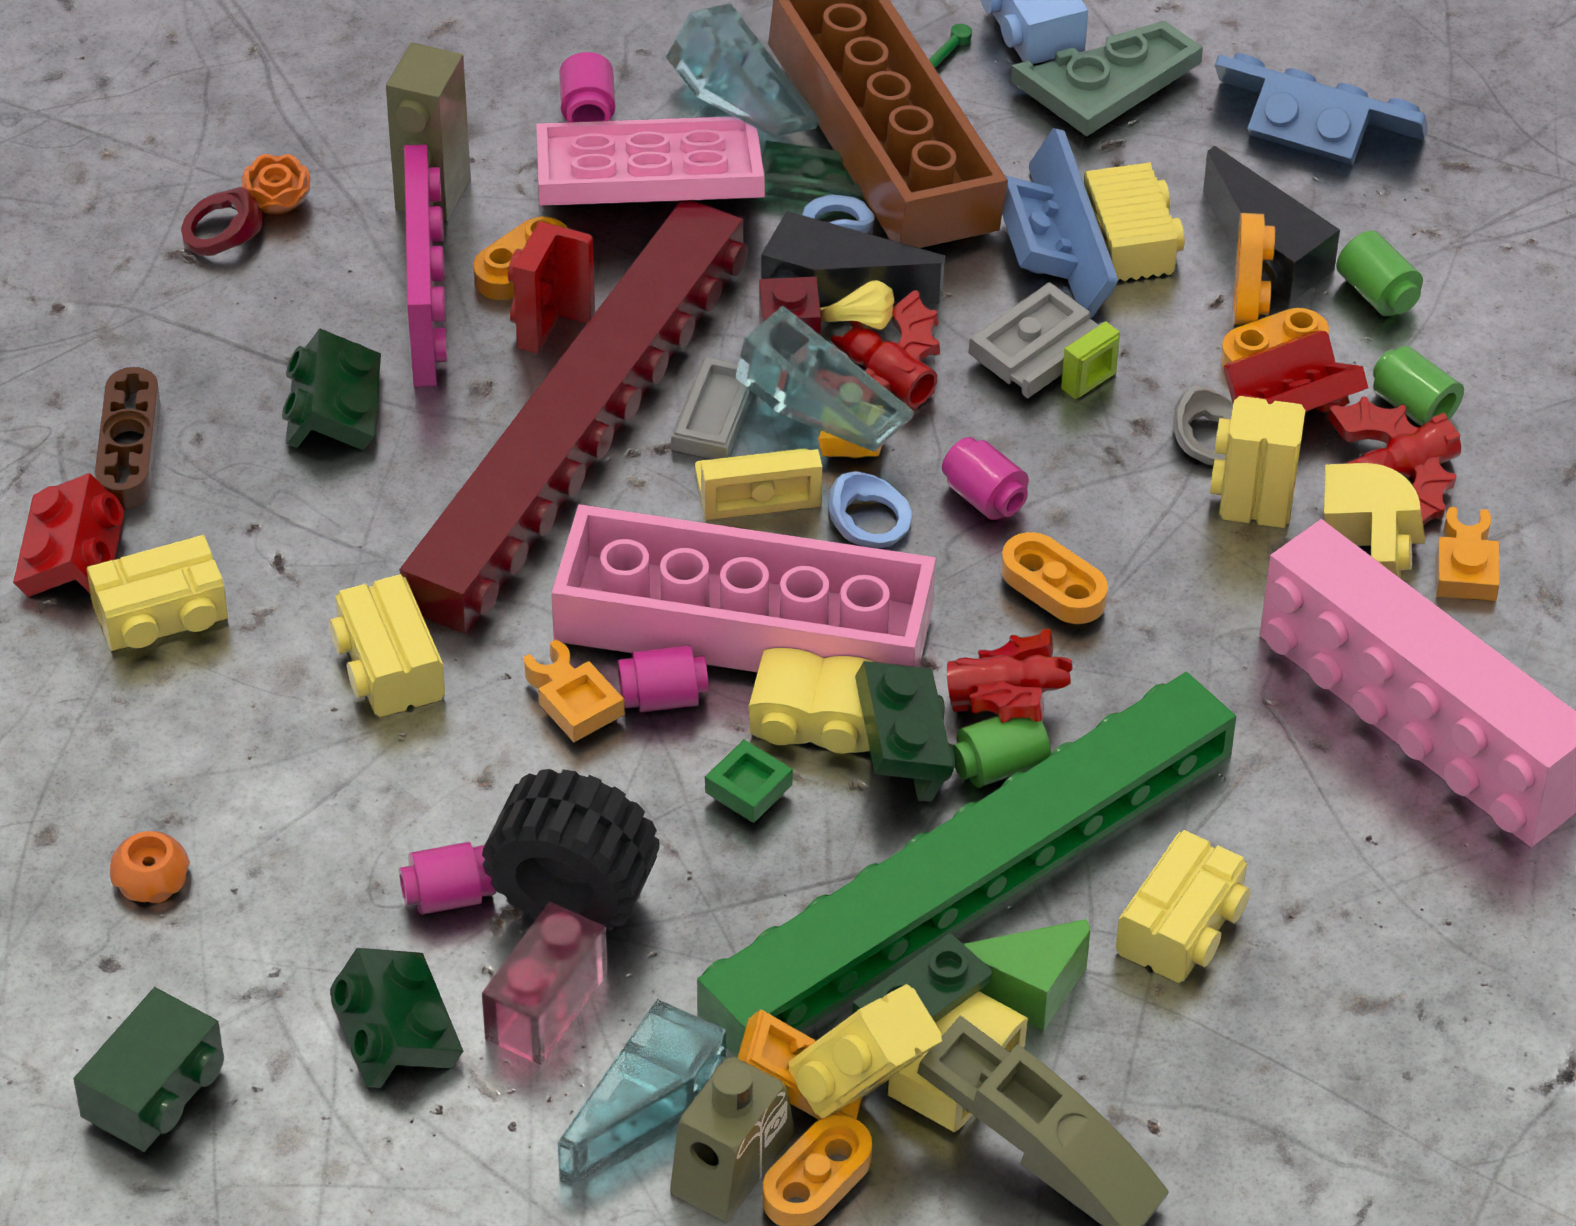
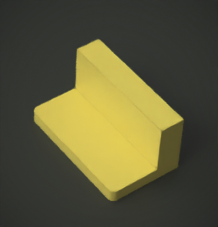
M795 449L702 460L695 463V476L705 520L821 507L822 463L818 449Z

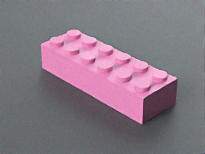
M578 504L552 590L554 640L562 643L627 653L691 645L693 657L704 656L706 665L758 672L763 650L771 648L800 649L822 658L853 656L879 663L919 667L933 610L936 557Z
M1320 519L1270 555L1260 637L1267 642L1272 650L1278 654L1285 655L1307 672L1318 686L1334 693L1353 708L1364 722L1375 725L1398 743L1409 757L1421 761L1444 779L1455 793L1467 797L1489 814L1501 829L1513 833L1531 848L1576 813V711L1324 520Z

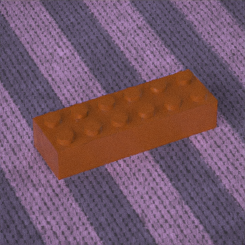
M773 0L768 45L889 239L916 248H922L999 231L1008 179L891 1Z

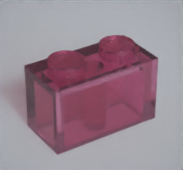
M549 901L482 992L485 1040L542 1065L607 975L606 927Z

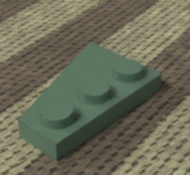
M1164 20L1106 37L1105 46L1079 53L1072 47L1056 52L1055 61L1038 66H1033L1029 60L1011 66V82L1081 133L1088 136L1200 65L1203 47Z

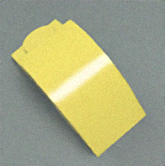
M1378 464L1325 465V522L1355 545H1371V557L1401 579L1402 570H1412V544L1425 543L1420 501L1413 485L1399 472Z

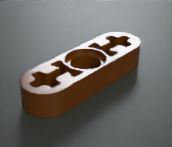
M140 367L120 369L114 372L106 382L95 466L96 479L108 492L113 493L118 498L124 510L143 504L149 498L152 487L161 403L157 378L149 370ZM137 393L136 409H127L126 401L130 398V394ZM126 431H135L143 435L139 441L132 444H119L113 440L118 434ZM120 466L130 468V475L127 477L126 483H119L121 476Z

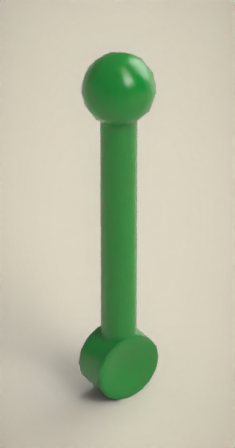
M960 23L952 26L950 39L929 58L934 68L958 45L963 46L970 43L972 37L971 27Z

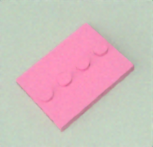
M755 116L536 124L539 206L765 197L764 170Z

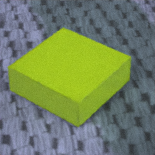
M1105 321L1065 347L1061 389L1074 399H1077L1117 373L1120 331Z

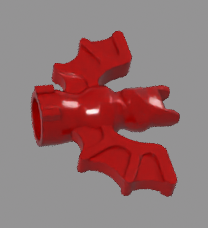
M917 290L908 294L893 307L892 311L893 324L901 334V340L898 343L892 341L883 342L881 336L875 330L866 328L860 322L851 321L850 325L852 328L843 336H832L831 342L837 349L847 354L850 360L866 367V370L847 372L829 365L823 366L801 385L803 398L818 399L830 408L831 402L877 401L882 394L892 392L905 406L915 411L918 406L935 393L938 375L936 371L921 362L930 355L936 356L941 353L939 341L932 336L933 329L939 324L937 311L929 310L922 304Z
M1365 396L1361 397L1360 401L1353 405H1330L1328 418L1343 440L1354 442L1370 439L1387 444L1385 448L1369 451L1362 457L1349 461L1346 464H1378L1399 472L1405 478L1412 477L1414 480L1413 487L1420 501L1423 526L1432 519H1443L1446 505L1443 503L1442 496L1447 490L1454 488L1457 476L1454 473L1446 472L1440 464L1457 458L1461 454V435L1448 420L1445 413L1432 417L1431 421L1423 424L1421 427H1414L1406 418L1405 405H1400L1398 408L1384 409L1369 402V399Z
M1044 629L1041 631V634L1020 638L1018 635H1011L1009 637L1010 640L998 649L992 651L979 650V659L963 657L948 661L947 684L953 712L967 711L971 705L972 713H979L985 710L992 711L999 716L1002 723L1009 721L1011 718L1022 717L1040 722L1043 719L1045 706L1043 693L1065 688L1071 684L1069 672L1073 670L1072 660L1066 657H1052L1054 646L1051 629Z

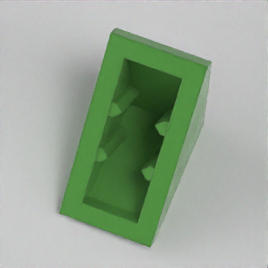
M1087 919L965 943L964 945L992 970L991 982L982 988L980 992L1028 1018L1027 1024L1044 1031L1087 968L1091 929Z

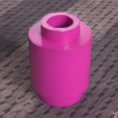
M581 52L568 57L562 63L559 70L560 102L563 117L568 122L610 121L615 112L612 64L604 56L593 52Z
M965 437L950 448L943 460L942 473L947 477L949 487L990 520H998L1004 516L1010 517L1014 515L1027 500V487L1029 483L1027 473L985 440L977 441L973 437Z
M691 645L632 652L631 659L618 660L620 693L624 698L625 709L638 707L639 713L698 706V693L709 692L705 657H693Z
M468 841L410 852L408 855L409 866L399 868V880L405 905L416 904L419 914L422 916L478 905L482 903V897L495 895L496 890L490 883L492 878L485 874L482 865L485 860L482 856L484 845L472 847Z

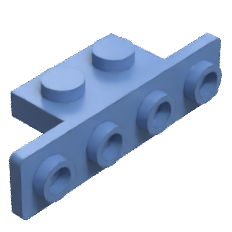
M1237 53L1233 58L1218 55L1215 68L1221 82L1260 93L1247 128L1250 136L1353 166L1367 125L1419 140H1425L1427 135L1426 115L1420 112L1418 106L1409 101L1390 98L1388 103L1372 99L1368 97L1366 91L1354 85L1338 83L1336 88L1320 84L1316 82L1314 76L1307 72L1294 68H1287L1284 73L1265 68V64L1261 60L1246 54Z
M1053 128L1029 163V171L1033 182L1006 176L1008 184L1002 216L1020 268H1025L1037 274L1045 273L1068 279L1075 301L1090 312V318H1092L1103 302L1112 295L1118 277L1066 133L1063 130Z

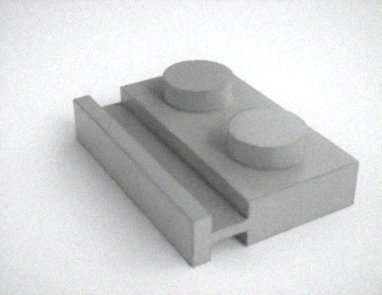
M1049 282L971 336L968 354L1008 384L1014 381L1022 387V394L1029 398L1062 375L1064 348L1099 325L1090 319V312Z

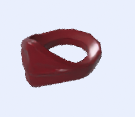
M237 187L214 193L198 202L185 216L181 226L184 245L187 250L198 256H214L251 239L261 230L263 215L256 199L252 197L248 189ZM232 208L237 210L238 214L232 218L230 225L219 235L208 239H200L194 235L195 227L206 214L215 209Z

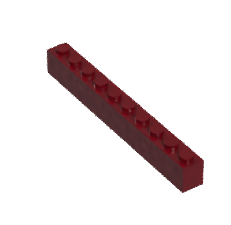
M681 200L399 569L400 574L406 577L423 618L466 634L480 614L486 615L490 612L497 599L498 591L510 574L516 575L525 563L528 549L539 535L544 536L550 531L555 521L557 510L568 496L574 497L578 493L588 468L596 458L601 459L606 455L611 446L613 435L624 420L630 421L634 417L640 405L642 395L651 383L657 384L660 382L666 371L668 360L678 347L683 348L688 344L694 332L696 322L705 311L710 312L714 309L719 300L721 289L730 276H737L743 269L747 259L748 246L743 243L742 218L692 200Z

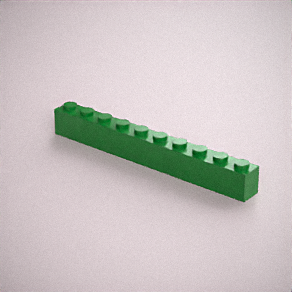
M1187 671L1167 684L1160 683L1155 685L1140 701L1120 713L1115 712L1107 715L1095 729L1073 743L1065 742L1061 744L1047 759L1025 773L1017 772L1003 783L1001 788L979 802L965 804L947 822L929 833L923 832L914 836L896 854L880 864L873 863L866 866L857 874L853 881L830 895L825 894L815 898L802 913L779 927L772 926L764 930L751 945L728 959L721 958L713 962L697 978V1017L736 1058L739 1054L748 1018L760 1009L796 1030L803 1031L904 966L947 934H954L1230 757L1232 755L1236 715Z

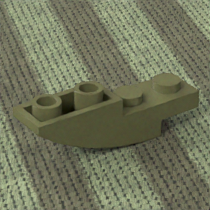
M960 1015L941 1037L942 1042L932 1048L920 1061L917 1071L920 1076L1024 1153L1020 1163L1022 1166L1102 1226H1144L1167 1198L1168 1189L1130 1143L1076 1090L1018 1043L1009 1052Z

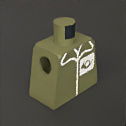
M736 1057L726 1058L714 1070L710 1080L683 1113L678 1123L670 1194L728 1223L794 1134L787 1086L781 1080ZM716 1154L719 1159V1165H716Z

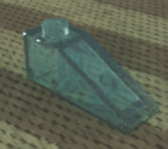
M731 3L689 13L666 58L696 97L775 138L814 129L818 126L821 120Z
M784 306L780 307L744 338L735 378L779 414L874 452L913 417L914 411Z
M657 999L558 1141L559 1181L572 1186L678 1126L683 1113L710 1080L714 1070L727 1058L726 1029Z

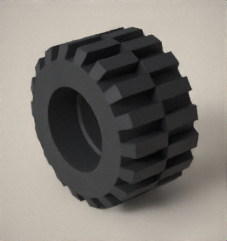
M552 769L539 770L537 775L529 773L521 778L519 784L514 785L483 847L482 856L485 860L482 865L485 874L492 878L490 883L498 893L507 897L506 902L515 909L522 910L528 914L529 918L539 923L544 922L551 925L554 929L565 932L568 929L578 934H591L593 930L605 933L612 931L614 926H622L632 913L657 859V853L660 849L659 839L655 837L657 830L651 820L643 817L645 813L643 808L637 802L627 799L625 797L626 793L617 787H610L602 783L601 779L591 775L588 777L579 775L576 771L563 769L561 773H557Z

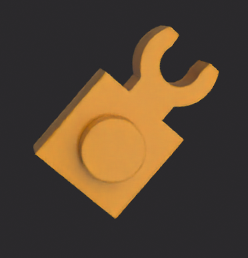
M1449 507L1445 519L1444 537H1439L1436 551V597L1496 601L1499 590V541L1488 540L1491 525L1490 512L1486 509H1481L1478 524L1468 526L1462 524L1457 519V507Z
M558 640L550 642V659L553 664H539L530 654L523 657L524 675L529 684L538 688L539 705L573 742L625 715L624 698L590 661L574 669L570 664L569 649Z

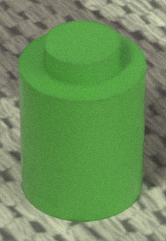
M1370 230L1357 235L1341 251L1336 263L1337 272L1382 316L1403 314L1413 308L1418 302L1423 285L1421 273L1377 231Z
M1410 346L1387 351L1380 357L1373 369V377L1375 378L1373 383L1374 392L1395 408L1405 405L1406 416L1419 426L1431 421L1432 417L1445 413L1448 420H1450L1462 402L1464 386Z
M999 716L961 728L957 731V743L953 744L955 750V769L958 775L963 780L970 779L977 788L1007 779L1017 772H1026L1047 759L1051 754L1049 738L1042 720L1035 722L1031 718L1024 717L1011 718L1009 721L1002 723Z

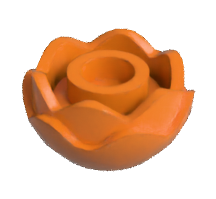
M263 154L258 156L252 165L245 168L242 177V187L248 189L252 197L256 199L261 212L270 215H282L291 212L303 203L310 190V173L308 168L301 165L299 160L293 155L273 156Z
M144 831L126 838L117 847L111 858L110 880L113 886L119 887L121 893L127 899L158 904L165 902L173 893L178 892L183 887L190 860L184 847L175 838L163 832Z

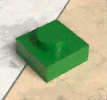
M745 739L705 776L706 794L753 823L793 785L792 768Z

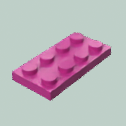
M427 144L404 145L407 307L414 387L437 386L436 363L447 362L446 328H435V322L446 321L445 288L443 286L434 287V282L445 281L444 248L442 246H433L435 242H444L443 210L441 206L431 207V202L441 201L440 167L429 168Z

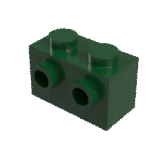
M154 986L73 1078L80 1117L145 1152L160 1133H167L173 1129L182 1115L185 1104L201 1086L206 1087L210 1085L218 1076L224 1062L219 1021Z

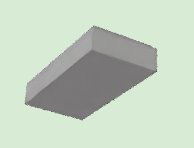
M704 356L671 435V450L710 459L728 458L759 383V367Z

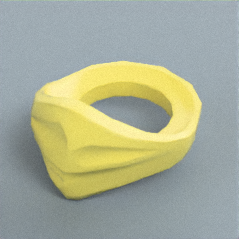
M878 280L870 281L840 301L827 307H821V321H857L871 328L882 330L892 318L894 304L892 289Z

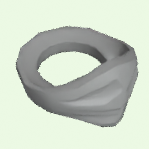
M1195 385L1189 387L1175 405L1173 428L1178 444L1189 456L1207 465H1214L1215 459L1226 460V455L1217 454L1215 451L1200 445L1193 437L1190 423L1192 420L1202 416L1212 421H1219V418L1231 419L1233 403L1228 398L1211 388Z

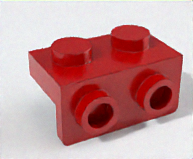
M539 221L523 250L516 249L513 253L508 268V281L514 283L515 297L511 305L510 321L516 324L517 349L539 354L559 316L588 323L594 315L593 238L591 235Z
M1321 330L1226 363L1224 366L1232 403L1239 396L1266 399L1268 404H1272L1274 401L1302 404L1305 412L1314 408L1317 412H1325L1330 410V405L1332 404L1339 406L1348 405L1350 403L1349 395L1369 388L1363 366L1336 362L1329 334Z
M91 473L57 486L46 487L39 493L33 494L13 583L27 597L75 579L90 593L86 568L115 560L125 513L118 498L113 493L108 492Z

